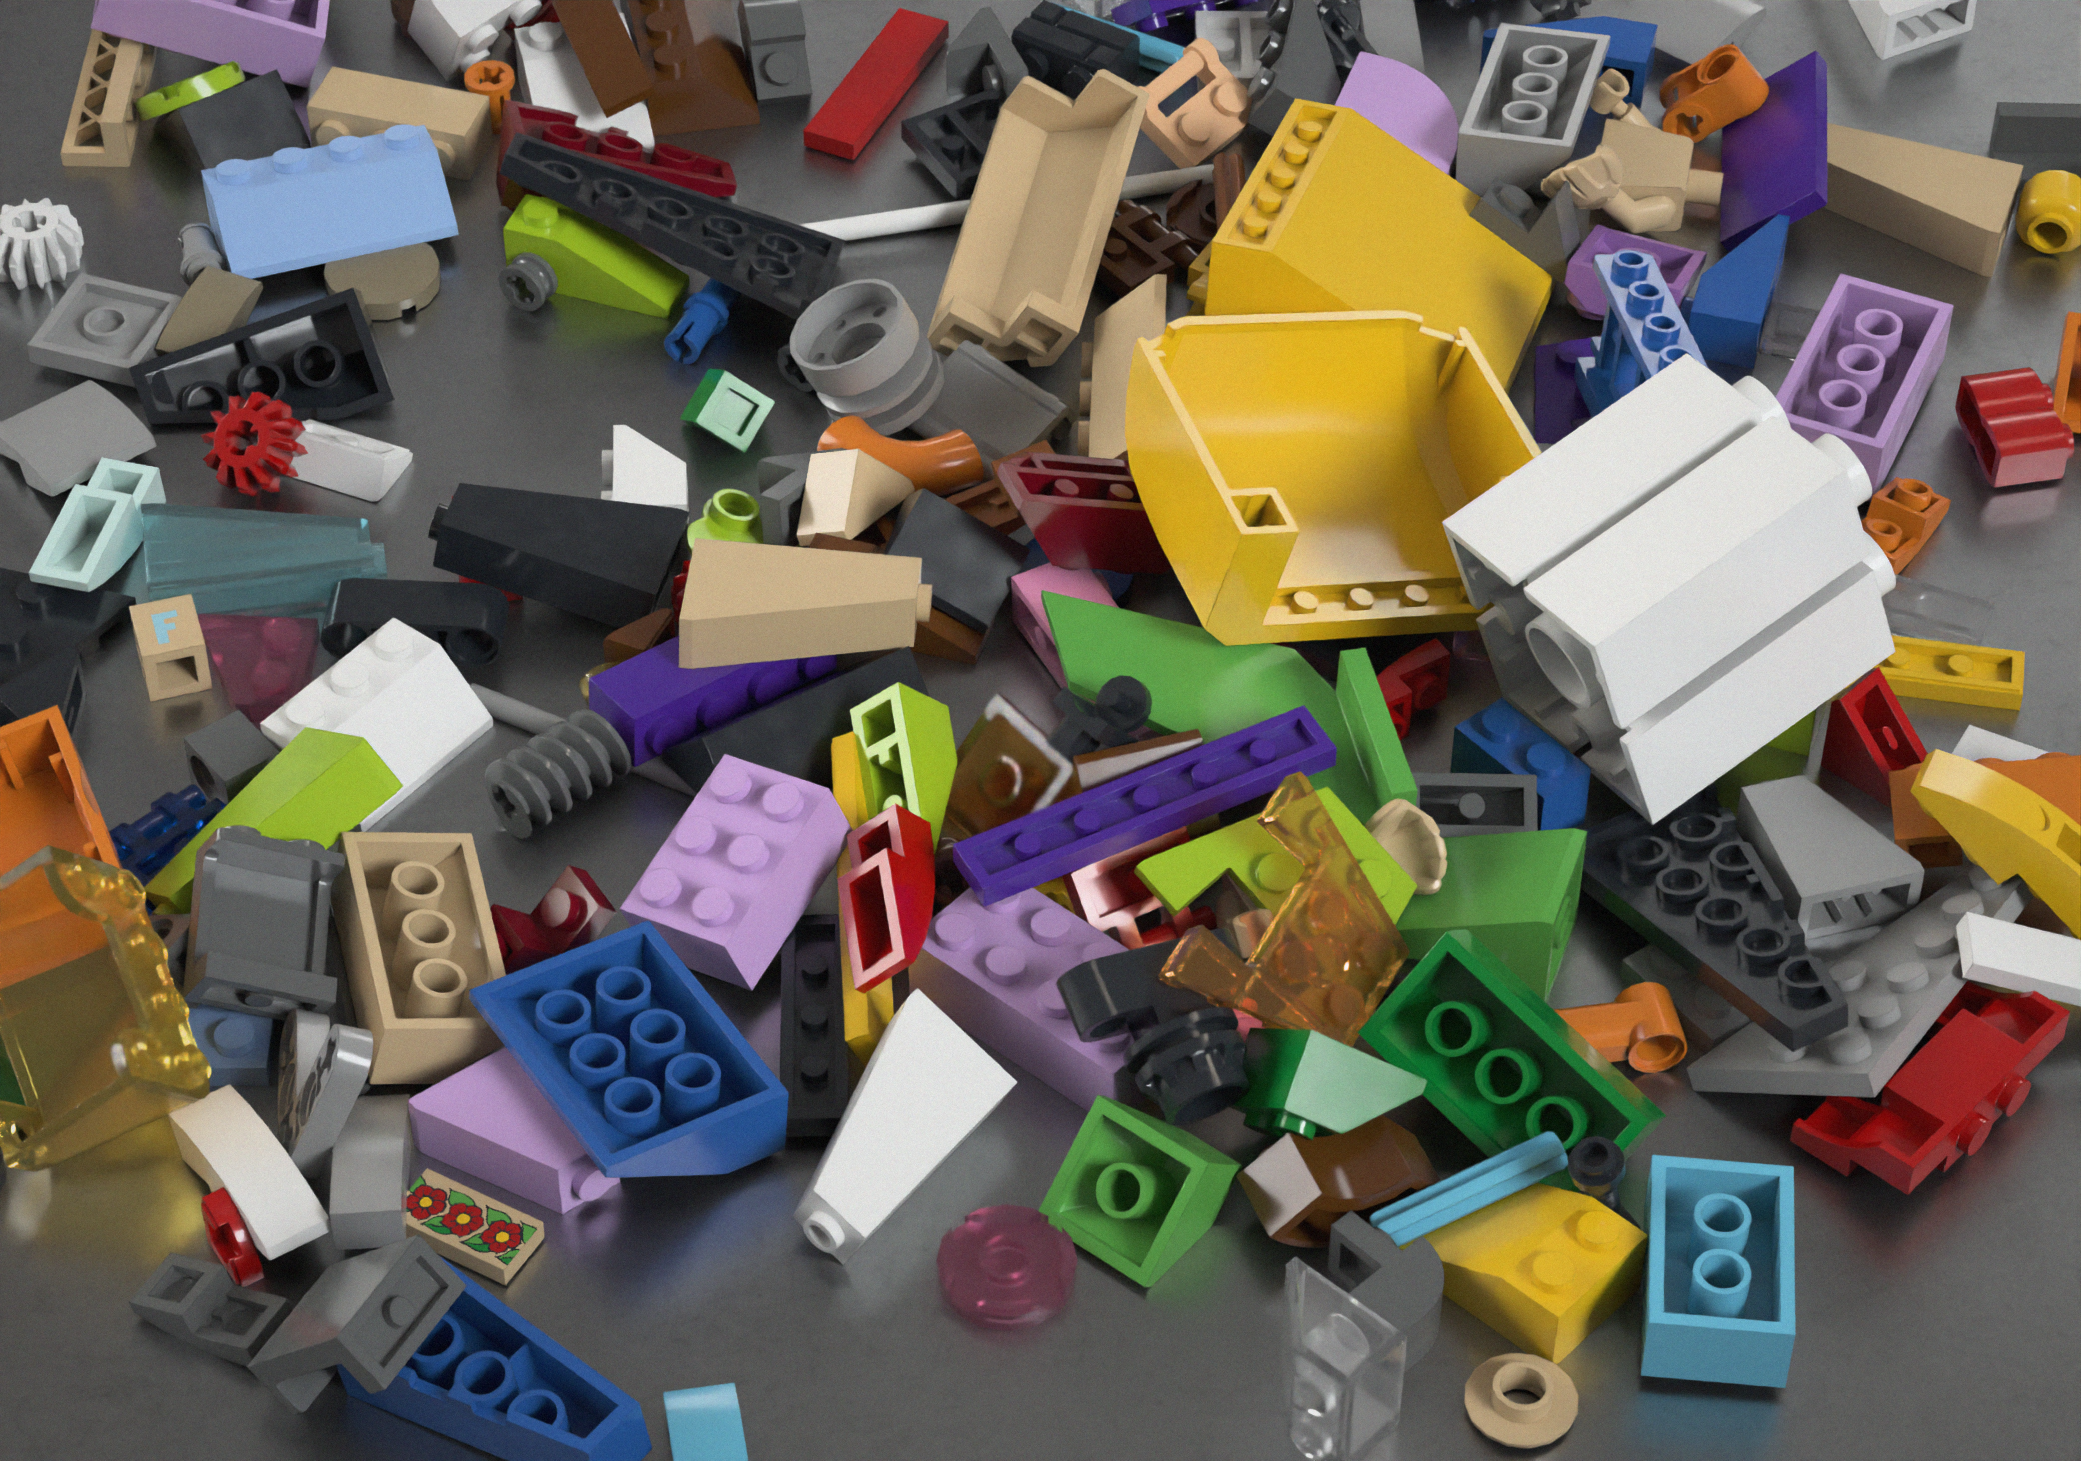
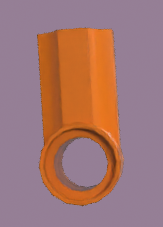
M1643 982L1632 985L1623 990L1615 998L1614 1002L1553 1009L1609 1062L1628 1060L1635 1070L1644 1073L1668 1070L1677 1065L1685 1057L1688 1050L1671 993L1664 985L1656 982Z

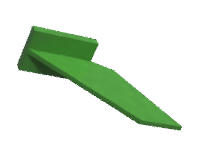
M1044 590L1041 591V600L1068 688L1075 693L1096 702L1097 694L1107 681L1120 675L1131 676L1144 683L1151 694V713L1143 724L1144 726L1164 736L1198 729L1202 736L1203 744L1210 743L1304 705L1337 747L1336 766L1276 790L1297 799L1328 786L1363 826L1379 809L1394 799H1405L1416 806L1418 789L1366 648L1340 651L1335 691L1295 649L1271 643L1225 646L1202 627Z

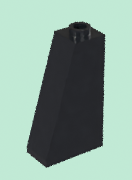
M460 483L450 505L439 503L430 525L428 538L437 541L433 567L622 628L656 611L680 553L689 512L672 507Z

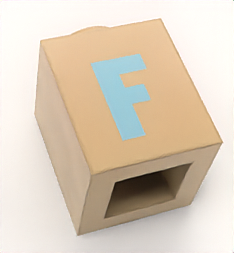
M192 594L129 606L136 649L150 702L212 689L205 642Z

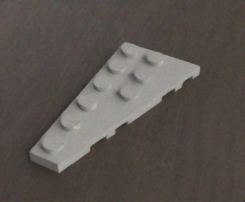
M1974 865L1827 969L1848 1003V1027L1792 1052L1752 1021L1686 1068L1693 1091L1876 1097L1968 980L1963 978L1956 925L1966 912L2013 923L2034 897L2027 888L2025 881L2019 874H2016L1998 885L1981 866Z

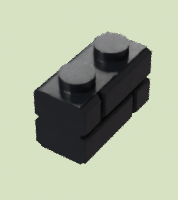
M1043 0L1031 12L1030 18L1026 17L1013 29L1011 42L1026 65L1028 76L1055 90L1068 94L1073 99H1077L1100 69H1105L1131 84L1137 80L1139 73L1140 37L1134 33L1078 12L1068 11L1064 7Z

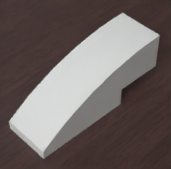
M230 1084L167 1113L183 1160L209 1185L211 1193L223 1187L226 1189L237 1207L255 1247L269 1260L332 1231L330 1218L288 1153L264 1121Z

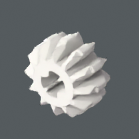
M24 198L22 205L16 207L7 204L2 205L0 215L1 283L14 281L18 290L24 289L30 284H38L43 290L45 283L50 281L64 283L66 273L80 269V258L83 254L82 245H84L81 227L77 224V218L70 214L68 205L59 204L53 206L49 198H44L38 203H29Z

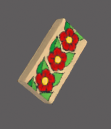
M428 1168L407 1191L406 1239L419 1234L436 1253L503 1285H507L545 1238L542 1221Z

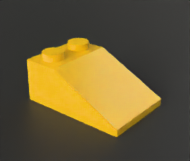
M1537 1182L1423 1235V1237L1434 1247L1441 1259L1444 1269L1443 1294L1527 1354L1537 1355L1558 1365L1640 1288L1648 1234L1592 1196ZM1417 1239L1409 1243H1406L1398 1248L1403 1251Z

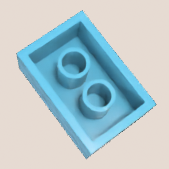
M1652 1155L1644 1204L1643 1232L1648 1234L1642 1279L1641 1376L1785 1388L1795 1340L1794 1166Z

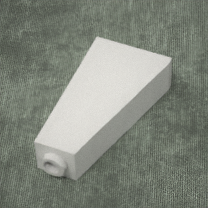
M1848 0L1875 54L1881 60H1885L1971 31L1977 0Z
M916 988L887 1024L792 1217L803 1226L807 1238L814 1246L826 1253H831L844 1265L997 1108L1017 1084V1081L925 994Z

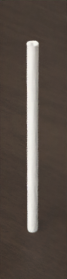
M1214 164L1125 177L1118 201L1174 193L1187 183L1202 179V185L1213 184L1212 170L1214 169ZM971 200L800 225L849 241L963 224Z

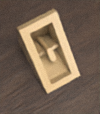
M860 449L811 454L797 530L800 546H809L816 532L850 540L903 501L908 495L912 494L915 491L912 480Z

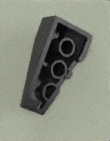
M354 287L129 367L149 424L215 423L210 412L220 411L227 415L229 413V396H240L248 400L252 392H261L269 396L271 401L279 399L291 406V410H293L291 418L299 421L341 420L395 400L379 339L362 293Z

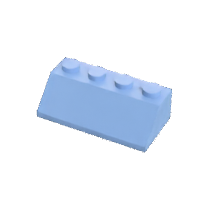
M396 125L388 128L385 133L361 138L342 136L333 139L327 145L308 149L289 147L278 150L273 156L249 161L230 159L221 162L215 168L201 170L210 225L215 234L219 250L226 262L227 269L230 273L250 279L459 235L438 151L425 125Z

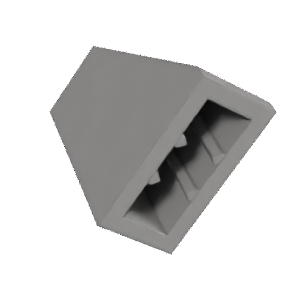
M1797 775L1741 787L1736 830L1743 842L1751 843L1782 894L1784 910L1790 920L1797 919L1805 932V940L1895 921L1918 905L1925 873L1920 862L1805 776Z

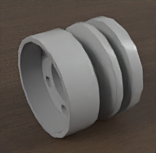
M880 279L854 280L831 289L812 302L797 319L790 336L791 355L806 379L817 391L818 398L826 407L833 422L850 415L859 416L881 435H890L903 430L922 417L938 399L945 382L944 364L933 350L929 339L918 327V321L904 297L892 283Z

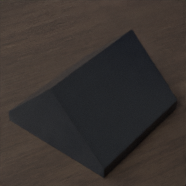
M277 69L179 108L158 125L161 137L201 179V170L215 168L226 160L243 159L249 161L273 156L275 152L284 148H311L309 137Z
M923 488L908 495L902 503L883 555L922 558L921 584H932L931 604L985 634L1012 586L1011 577L1018 575L1031 549Z

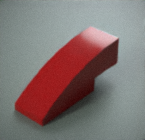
M896 803L847 834L852 870L837 879L855 990L863 994L915 962L925 942L932 918L935 894V855L931 823Z

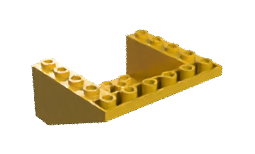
M1295 98L1212 240L1205 316L1404 310L1423 316V323L1421 325L1423 327L1456 335L1459 326L1467 328L1508 396L1557 280L1469 216L1481 198L1353 109Z

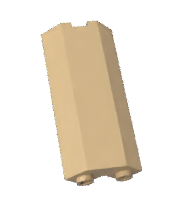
M1105 69L1097 71L1076 100L1065 96L1030 76L1023 77L1000 108L926 336L934 350L949 357L963 341L969 340L973 344H979L988 350L999 361L1027 359L1030 367L1052 366L1080 331L1150 94Z

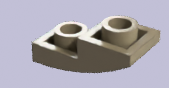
M207 266L185 293L168 321L155 347L158 356H163L246 326L263 289L262 283Z

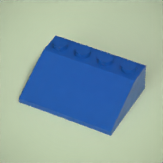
M649 920L469 990V1000L606 1178L727 1174L785 1149L789 1092Z

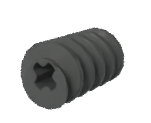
M582 708L571 713L567 721H560L550 726L546 734L541 733L532 737L526 746H520L511 750L506 759L501 758L490 763L485 771V785L489 800L502 824L512 835L522 839L531 835L532 827L530 820L542 827L551 823V808L560 814L570 811L573 804L571 795L579 801H585L592 795L591 783L602 789L611 785L613 779L611 771L619 776L627 775L631 769V756L617 731L602 716L592 710Z

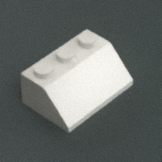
M393 617L262 721L260 726L262 734L279 752L305 727L364 737L404 785L394 796L353 828L357 832H366L492 728L493 719L442 646Z

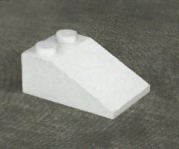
M619 13V15H620V17H621V19H622V21H623V23H624V25H625V27H626V30H627V32H628V34H629V36H630V33H629V30H628V27H627V23H626L624 14H623V13ZM542 22L534 26L514 29L518 78L526 104L558 109L578 115L576 126L600 134L607 133L610 126L629 131V137L639 141L645 148L654 149L655 142L646 101L643 100L606 118L561 22Z

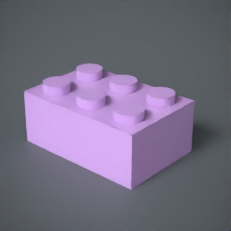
M724 754L620 907V911L631 927L649 920L686 967L752 991L837 863L840 855L848 845L847 834L852 832L853 829L829 788Z

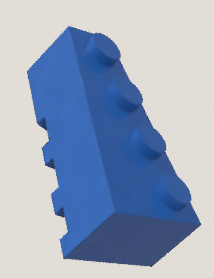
M443 1258L442 1260L467 1286L385 1390L370 1394L341 1363L336 1364L347 1395L507 1461H641L653 1449L639 1402Z

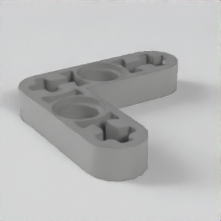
M293 1008L285 1021L279 1046L278 1141L302 1176L308 1179H316L368 1076L373 1053V1034L370 1030L341 1024H334L330 1029V1020L327 1014Z

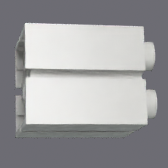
M1687 353L1442 522L1470 604L1477 610L1489 602L1495 605L1478 617L1476 621L1503 698L1571 753H1574L1591 741L1593 748L1580 757L1581 761L1591 768L1592 774L1651 824L1658 822L1896 652L1881 597L1895 588L1896 577L1885 553L1862 527L1857 507L1872 496V486L1869 476L1858 457L1841 439L1832 434L1826 433L1810 443L1792 430L1788 418L1775 396L1757 379L1745 376L1731 386Z

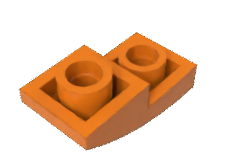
M1896 477L1874 494L1867 516L1861 521L1863 530L1874 539L1885 553L1895 576L1909 564L1928 541L1947 513L1951 503L1950 499L1934 493L1928 484L1911 478L1901 479Z

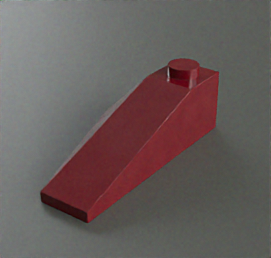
M505 100L502 113L496 187L501 206L507 207L513 213L526 194L548 198L534 190L521 187L515 181L499 174L505 152L516 132L709 196L724 197L735 195L737 182L729 162L668 143H658L654 145L653 150L643 147L636 139L629 137V131L610 126L607 133L600 134L576 126L578 115L558 109Z

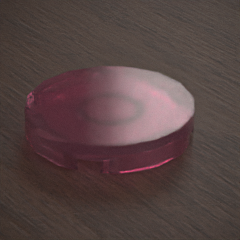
M1005 1204L980 1208L965 1216V1223L958 1226L953 1233L952 1227L941 1239L936 1259V1275L941 1296L957 1315L979 1327L1010 1331L1035 1327L1059 1313L1073 1295L1077 1278L1078 1259L1072 1238L1062 1226L1060 1232L1056 1226L1048 1223L1047 1215L1034 1208Z

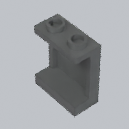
M233 825L217 828L196 851L182 1000L286 1021L289 1012L293 1008L322 1014L327 1012L336 1003L337 978L324 975L331 886L333 880L344 870L345 855L325 850L322 844L312 840L298 839L288 842L261 836L257 829L249 826Z
M419 1234L328 1266L247 1367L292 1414H298L308 1409L338 1371L336 1364L339 1363L370 1394L385 1390L467 1285Z

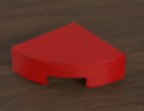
M223 1187L202 1197L201 1209L208 1244L235 1283L240 1284L244 1288L264 1278L261 1262L253 1240L226 1189Z

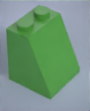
M1568 828L1443 838L1447 851L1445 858L1447 868L1446 874L1441 879L1442 885L1439 891L1432 895H1412L1383 946L1390 948L1389 969L1396 957L1422 960L1446 931L1467 929L1547 1003L1576 924L1587 831Z

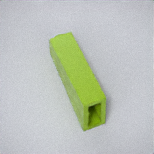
M305 727L141 890L156 907L151 915L191 913L196 851L217 828L233 825L249 826L257 829L261 836L288 842L298 839L312 840L322 844L325 850H327L340 840L342 832L351 831L394 796L404 785L364 737Z

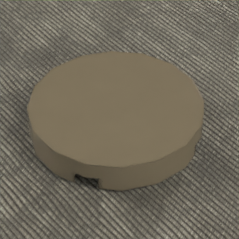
M425 242L327 262L325 265V288L328 296L354 287L361 291L371 320H390L403 317V309H408L415 305L416 311L430 303L439 292L441 280L440 263L434 249Z

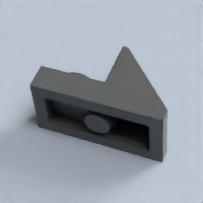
M986 7L980 9L947 51V92L950 95L981 88H984L985 91L995 88L999 93V105L1002 107L1023 77L1028 76V69L992 8Z
M1496 177L1469 216L1563 284L1568 262L1581 246L1569 181L1566 180L1542 211L1533 205L1529 195L1522 189L1514 185H1506Z
M838 448L773 456L758 461L759 515L762 521L764 544L796 547L800 544L797 538V530L811 454L847 449Z

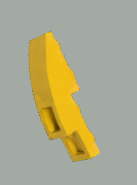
M1938 749L1928 753L1910 790L1917 798L1922 810L1930 818L1937 820L1961 845L1967 858L1975 865L1981 866L1998 885L2019 874L2032 895L2038 900L2044 901L2068 926L2073 938L2081 940V826L2032 790L2001 773L1969 759Z

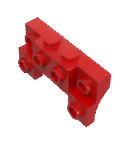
M1967 981L1925 1033V1036L1931 1040L1884 1085L1880 1106L1865 1102L1856 1097L1826 1096V1101L1805 1121L1799 1118L1793 1124L1790 1141L1845 1176H1848L1858 1165H1861L1909 1195L1934 1168L1944 1173L1963 1153L1969 1156L1975 1154L1988 1137L1992 1124L2002 1114L2012 1116L2021 1107L2031 1087V1082L2025 1079V1077L2064 1039L2070 1011L2037 991L2003 993L1983 988Z

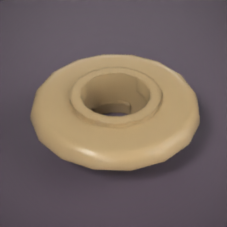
M1509 1353L1492 1357L1474 1369L1465 1384L1464 1405L1471 1422L1487 1438L1507 1447L1530 1449L1550 1444L1568 1432L1578 1414L1579 1395L1571 1377L1557 1364L1533 1354ZM1513 1389H1526L1535 1393L1540 1400L1527 1405L1517 1404L1508 1400L1503 1394Z

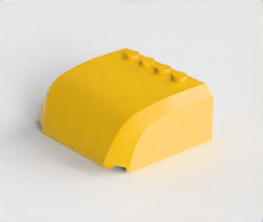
M1404 310L1187 316L1168 323L1164 334L1150 341H1147L1144 337L1136 340L1130 367L1125 410V439L1130 471L1157 539L1207 632L1225 646L1479 630L1476 619L1495 605L1489 602L1477 610L1470 604L1442 522L1542 452L1467 328L1459 326L1456 335L1423 327L1421 326L1423 316Z

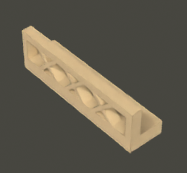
M92 29L60 152L63 166L130 167L141 122L134 103L137 102V98L143 97L148 93L158 51L157 46L128 38H121L119 46L114 48L106 42V37L114 36ZM113 68L110 80L105 81L98 76ZM105 101L102 114L97 116L89 110ZM98 134L102 136L104 146H79V144Z

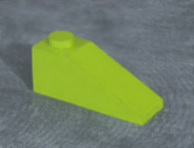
M526 194L503 228L506 266L512 264L513 260L523 252L539 255L549 263L557 276L558 287L555 292L556 294L668 320L690 285L689 275L634 240L549 198Z
M897 682L850 709L868 821L896 803L931 823L935 855L958 761L949 708L947 705Z

